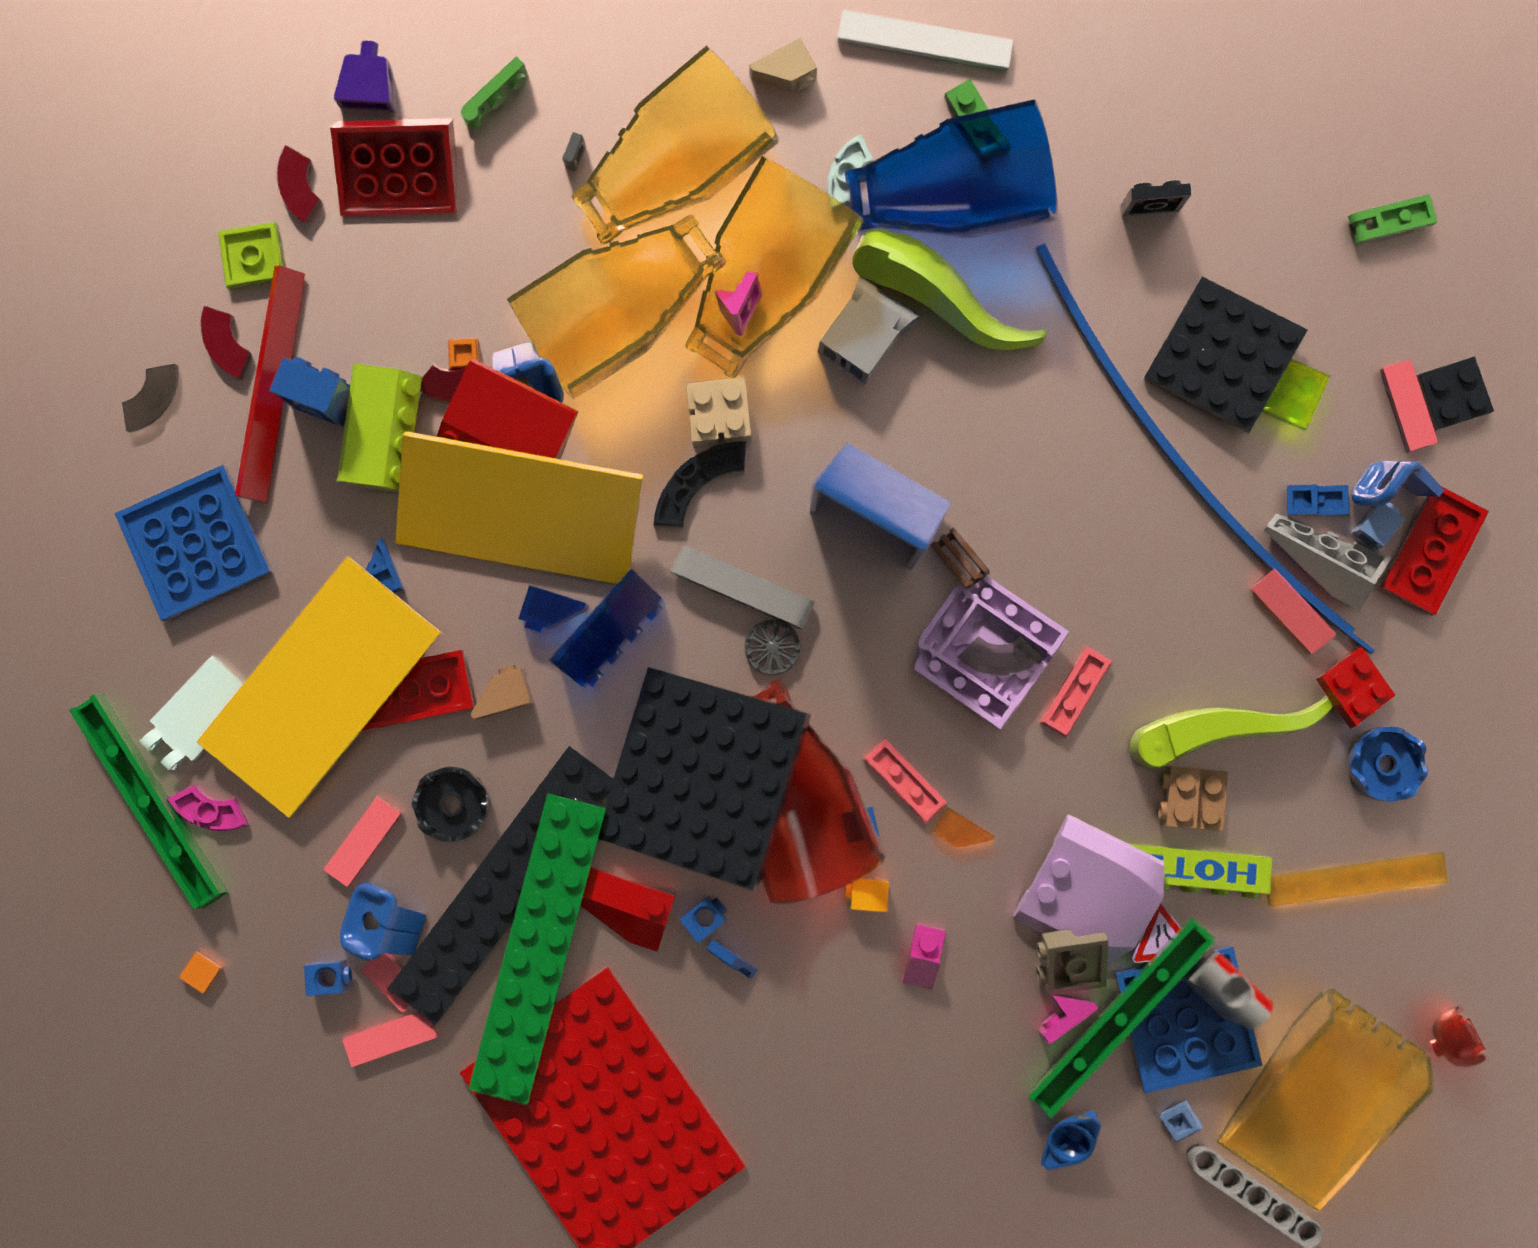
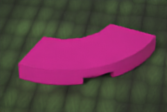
M193 785L167 798L174 810L183 819L204 829L229 831L249 825L237 798L225 801L214 800L205 795L198 785Z

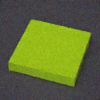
M276 222L218 231L225 285L228 290L272 283L274 266H284L279 229Z

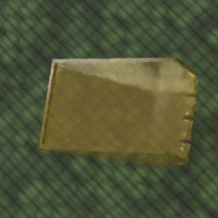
M1334 988L1328 989L1325 993L1321 991L1292 1023L1217 1138L1218 1144L1317 1212L1322 1209L1434 1090L1431 1058L1425 1055L1426 1051L1409 1039H1405L1399 1044L1403 1036L1382 1021L1373 1027L1377 1018L1359 1005L1354 1004L1348 1010L1351 1000Z

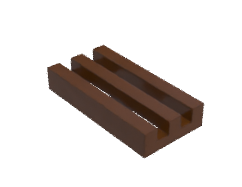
M953 527L949 530L950 533L947 535L943 534L939 541H934L930 545L967 591L990 574V570ZM953 539L980 570L978 574L952 544L951 541ZM946 546L972 577L970 580L964 577L941 549L942 547Z

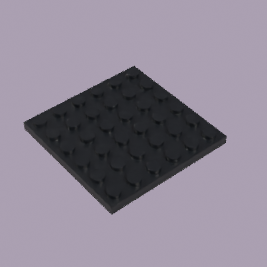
M648 667L613 778L615 782L609 791L604 807L606 811L598 839L752 891H758L811 714Z

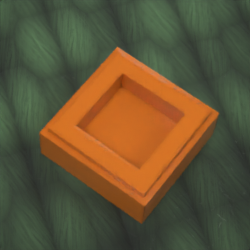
M478 338L448 339L449 369L458 370L466 368L472 358L479 361Z
M197 951L178 978L204 994L208 991L223 967Z

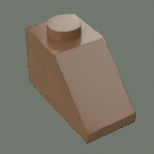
M516 665L498 669L499 674L491 677L471 712L472 719L479 720L534 704L525 670L522 668L516 669Z

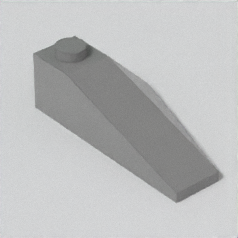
M1275 514L1264 530L1332 597L1340 600L1343 605L1353 607L1358 611L1362 608L1391 560V557L1365 543L1355 540L1352 545L1338 540V534L1328 532L1327 535L1316 533L1310 525L1279 514Z

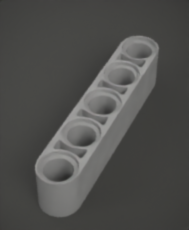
M685 545L681 546L670 571L678 577L801 630L804 629L815 603L804 596Z
M1196 1144L1188 1150V1165L1209 1183L1301 1246L1313 1248L1321 1242L1323 1231L1307 1214L1208 1146ZM1203 1154H1209V1163L1204 1167H1198V1158ZM1227 1172H1234L1235 1178L1233 1182L1224 1185L1222 1183L1223 1176ZM1254 1189H1259V1198L1254 1202H1249V1193ZM1279 1207H1285L1284 1216L1281 1219H1274L1275 1210ZM1310 1224L1311 1230L1309 1234L1300 1237V1228L1303 1225Z

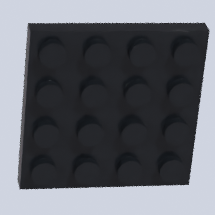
M1202 276L1144 379L1229 424L1250 433L1308 329Z

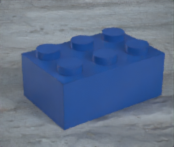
M283 357L269 391L295 410L344 428L350 385L346 383V380L339 377L340 374L327 368H322L320 372L317 368L311 366L312 363L299 357H294L293 361Z

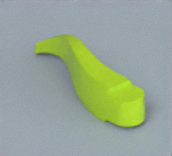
M880 228L867 231L859 239L852 260L854 270L859 276L876 281L875 283L895 289L916 299L973 342L990 349L1013 350L1032 347L1044 341L1047 334L1045 329L1020 330L1002 324L987 313L954 267L935 250L921 241L904 233L899 235Z
M1325 694L1312 706L1285 714L1217 707L1187 710L1163 717L1136 730L1131 738L1130 753L1140 766L1147 769H1157L1203 747L1225 741L1282 736L1302 731L1322 719L1334 705Z

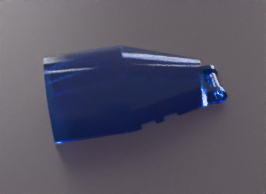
M1035 99L946 119L939 123L940 126L925 135L920 134L914 138L915 141L901 149L896 148L864 167L845 172V182L849 184L852 211L850 229L852 231H863L878 227L969 239L1055 221L1058 215V198L1053 159L1043 116ZM862 182H867L870 214L867 215L863 213L860 186Z

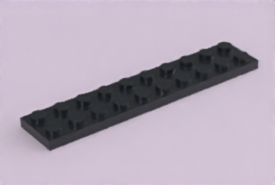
M568 746L387 989L436 1025L514 920L547 793L599 806L613 787L615 779L571 746Z

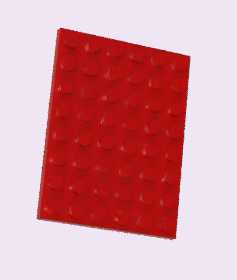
M609 966L554 1004L528 1105L472 1091L578 1248H634L746 1167L742 1158ZM476 1061L459 1072L468 1087Z

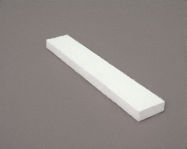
M848 10L842 11L837 41L1002 71H1008L1014 41Z

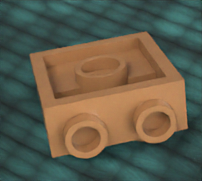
M1166 766V772H1162L1160 779V788L1164 790V802H1160L1158 807V819L1162 820V826L1224 831L1228 772Z

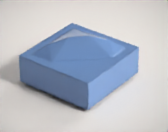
M1187 1100L1161 1112L1159 1116L1175 1142L1200 1131L1203 1127Z

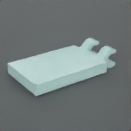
M211 656L153 716L150 722L155 728L148 732L139 743L147 750L151 749L152 751L162 741L168 744L173 751L165 756L161 763L169 771L171 769L175 771L187 757L195 762L206 751L196 741L243 685V682L215 656Z

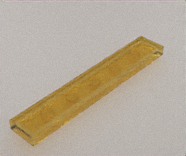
M1444 852L1271 875L1270 894H1267L1268 906L1446 883L1449 881Z

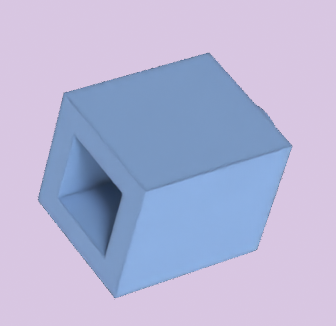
M1389 502L1382 506H1371L1352 534L1368 546L1378 550L1387 545L1405 518L1399 515V509Z

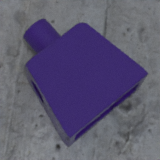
M370 40L361 41L360 55L347 54L344 56L334 93V100L340 109L395 112L391 65L386 57L378 56L379 44Z

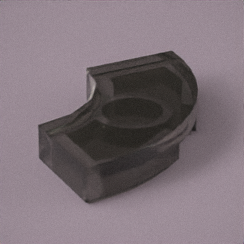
M169 364L146 369V380L141 391L132 399L122 402L127 432L131 433L141 430L154 423L165 413L172 403L177 390L179 379L178 365Z
M978 636L957 656L969 668L992 676L1018 674L1030 669L1042 660V657L1022 637L1012 643L997 645L988 643Z

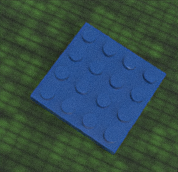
M224 465L114 513L161 621H167L273 573L240 497L235 496L236 488L227 467Z
M1233 946L1214 949L1239 970ZM1145 966L1114 973L1119 994ZM1182 979L1177 982L1129 1034L1144 1093L1263 1066L1254 1028L1249 1029L1241 1023L1237 1024L1224 1019Z

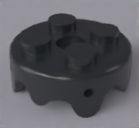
M444 767L423 776L412 799V808L417 819L418 828L424 834L443 842L460 841L476 833L484 824L490 806L489 795L481 779L473 772L459 767ZM450 795L456 796L460 801V807L454 813L448 812L444 807V801Z

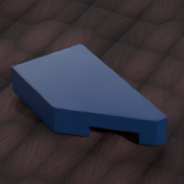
M381 538L376 543L375 551L366 567V571L393 593H397L405 588L385 540Z
M713 937L707 945V951L729 967L740 971L749 979L753 978L758 971L756 967Z

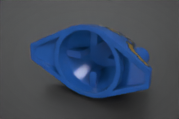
M1088 1111L1086 1115L1084 1113L1074 1114L1058 1122L1048 1135L1040 1164L1047 1170L1079 1164L1087 1160L1094 1151L1101 1128L1096 1112Z

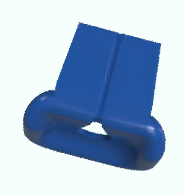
M532 340L513 348L493 353V369L515 380L524 376L535 390L563 403L564 391L555 368L548 359L539 358Z
M1381 461L1369 465L1353 489L1352 500L1360 506H1382L1391 501L1402 486L1406 487L1416 496L1440 497L1444 489L1418 461ZM1389 475L1392 476L1388 485L1383 489L1379 490L1381 484L1386 480V478Z
M368 882L362 883L355 888L351 895L340 930L341 946L346 952L367 961L379 958L382 953L413 955L426 914L397 905L395 896L385 889ZM370 912L379 922L377 930H366L364 928V918L367 913Z

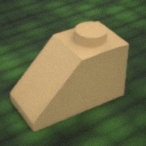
M798 38L749 64V75L753 81L788 91H793L797 88L801 90L809 87L815 81L814 79L817 78V66L802 39Z

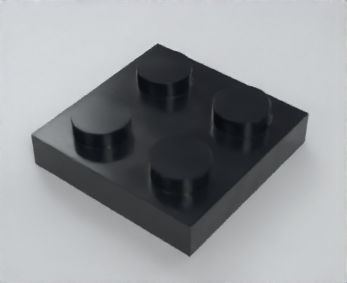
M1179 180L1167 181L1162 186H1151V183L1136 184L1129 190L1120 205L1121 217L1180 212L1191 196L1190 183L1181 184Z
M1475 356L1417 375L1435 431L1494 412Z

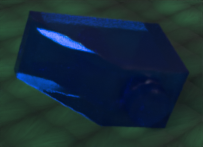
M529 585L518 619L525 622L524 628L541 633L542 628L551 630L586 612L589 605L585 602Z

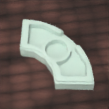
M862 134L845 144L837 153L831 165L827 180V197L832 212L859 200L856 188L857 180L862 171L873 163V158Z

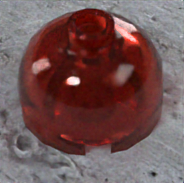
M1457 1004L1440 1013L1435 1019L1432 1027L1434 1039L1430 1040V1044L1437 1057L1444 1056L1450 1064L1468 1068L1488 1061L1489 1057L1486 1054L1480 1053L1485 1050V1046L1470 1018L1464 1020L1462 1014H1460V1012L1465 1010L1460 1004Z

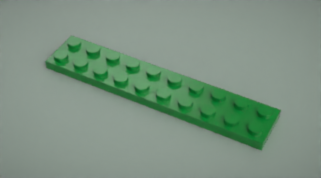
M547 793L468 1090L528 1105L606 808Z

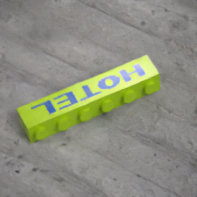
M1130 844L1164 861V890H1170V885L1182 886V892L1200 893V888L1212 889V894L1230 896V890L1242 891V897L1260 899V893L1270 894L1273 859L1271 857Z

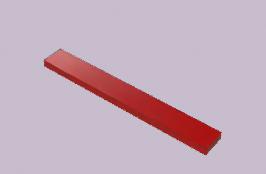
M281 265L274 266L235 491L236 497L258 502H266L283 406V401L269 390L283 357L291 360L305 273Z

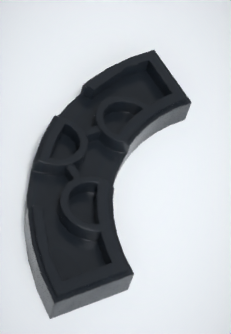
M730 442L716 445L683 463L674 472V475L660 495L653 525L656 527L683 528L687 509L694 496L702 487L720 476L745 472L746 442Z

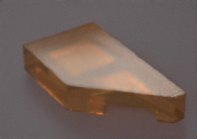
M949 807L945 809L932 831L957 848L991 841L995 838L993 834Z

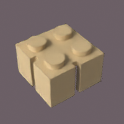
M745 377L686 383L693 448L720 445L718 434L723 433L725 443L752 441Z

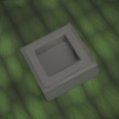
M572 132L562 158L565 168L573 171L577 170L586 147L581 134Z

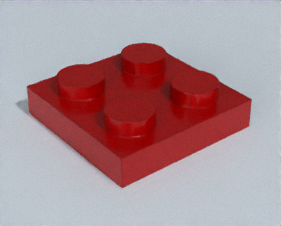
M1362 646L1354 649L1315 679L1349 728L1359 725L1396 696Z

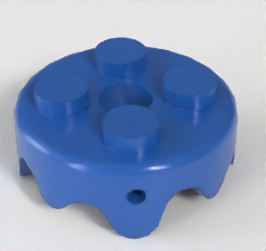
M1399 727L1374 728L1360 736L1352 746L1348 762L1350 776L1357 788L1372 799L1387 802L1409 799L1418 793L1420 785L1428 775V768L1425 762L1426 745L1419 738ZM1385 755L1389 756L1393 761V768L1388 773L1383 772L1379 767V761Z

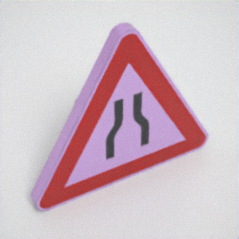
M1162 902L1136 946L1132 956V960L1135 963L1149 962L1180 929V926Z

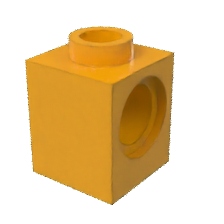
M852 878L851 884H846L845 902H850V909L887 912L889 881Z

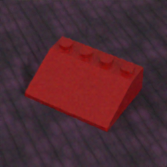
M453 118L337 121L330 127L340 216L457 212L456 144Z
M472 358L442 418L436 437L561 460L579 411Z

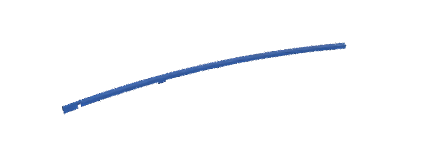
M1046 244L1037 246L1036 250L1053 284L1089 347L1136 417L1177 470L1218 517L1232 530L1233 534L1271 570L1275 568L1312 608L1360 647L1362 646L1365 651L1373 654L1375 650L1353 633L1355 628L1324 604L1260 545L1187 465L1148 415L1110 360L1070 293Z

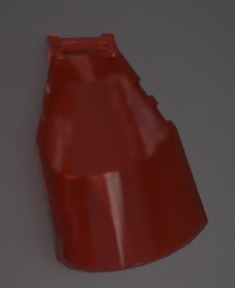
M780 678L771 682L770 687L751 696L764 701L775 698L777 701L775 704L798 710L791 700L785 683ZM810 723L807 727L762 876V882L770 903L790 904L833 892L868 875L879 867L886 857L853 773Z

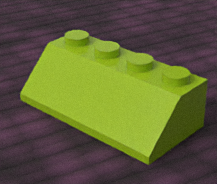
M353 364L337 477L338 482L381 492H399L403 434L406 431L415 433L422 376L400 369Z

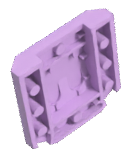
M986 576L967 591L962 585L953 589L919 637L914 670L1001 731L1069 635V631Z
M1068 814L1054 838V844L1029 890L1025 891L1013 913V919L1041 933L1072 929L1074 936L1105 932L1108 938L1107 965L1136 947L1163 900L1164 861Z

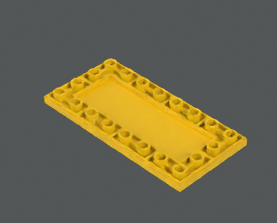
M406 431L403 434L395 543L627 586L630 576L643 475Z
M347 556L196 742L290 818L442 632L351 557Z

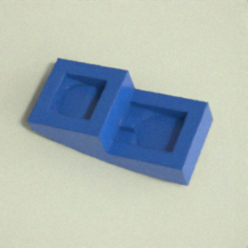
M1287 485V515L1349 516V486Z

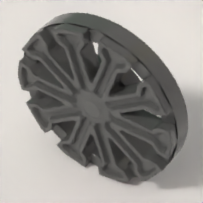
M775 619L761 621L750 630L746 637V657L753 668L763 674H782L793 667L799 657V637L795 630L783 621ZM769 624L774 626L772 635H770L767 629ZM781 626L786 628V631L778 637L779 628ZM758 629L762 630L765 639L756 634ZM790 635L794 637L793 642L783 643ZM753 639L761 645L751 646L750 640ZM794 648L795 654L791 655L784 649ZM752 652H762L755 659L751 657ZM780 656L788 659L790 663L783 665ZM766 657V666L762 668L759 666V663ZM773 659H775L778 665L777 670L771 669Z

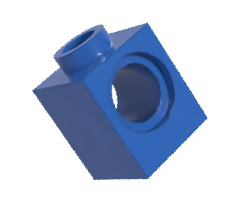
M708 895L679 920L695 941L699 943L726 922L727 918L724 914L727 912V909L717 897L712 900ZM702 909L710 910L714 914L713 923L710 925L699 923L697 919L698 912Z
M347 960L312 962L304 965L306 996L336 994L349 990L348 985L352 984V969L347 967ZM325 970H331L335 974L336 980L334 985H328L324 981L323 974Z

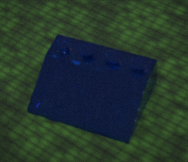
M631 568L554 653L549 661L582 688H586L588 685L594 687L604 675L601 670L608 663L611 665L615 664L624 652L621 648L629 640L633 643L644 630L641 626L648 618L653 621L663 610L661 604L664 600Z

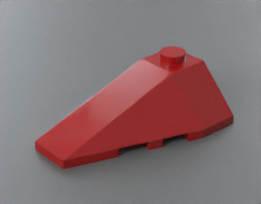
M591 866L580 906L629 943L658 952L677 894Z

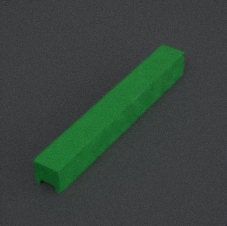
M91 695L90 699L77 707L71 708L69 712L194 910L206 908L229 892L182 817L171 806L167 799L169 798L105 695Z
M1190 917L1028 1092V1098L1035 1101L1052 1118L1215 943L1214 937L1194 918Z

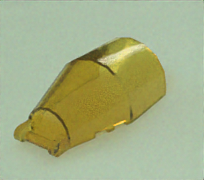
M706 45L638 103L634 109L635 115L627 127H622L618 133L620 137L610 152L606 151L587 182L573 193L572 199L577 206H581L594 226L600 243L608 244L623 231L711 199L777 145L779 137L751 93L727 64ZM595 196L611 219L607 224H605L591 202V199Z
M762 156L716 234L714 242L716 247L712 263H709L708 272L710 273L706 290H703L695 327L685 343V348L692 353L696 351L723 369L724 374L729 378H736L747 359L819 298L865 219L811 182ZM746 272L758 273L763 295L743 335L739 336L736 335L721 314L715 290L735 292L737 285L742 282ZM706 335L732 352L734 355L731 360L705 344L703 340Z
M688 215L673 225L638 234L635 239L621 243L617 240L610 242V246L596 250L591 248L582 250L507 298L515 316L539 355L552 363L562 388L573 400L647 353L705 279L725 265V257L721 252H716L699 229V222L693 215ZM689 234L707 259L700 262L683 237Z

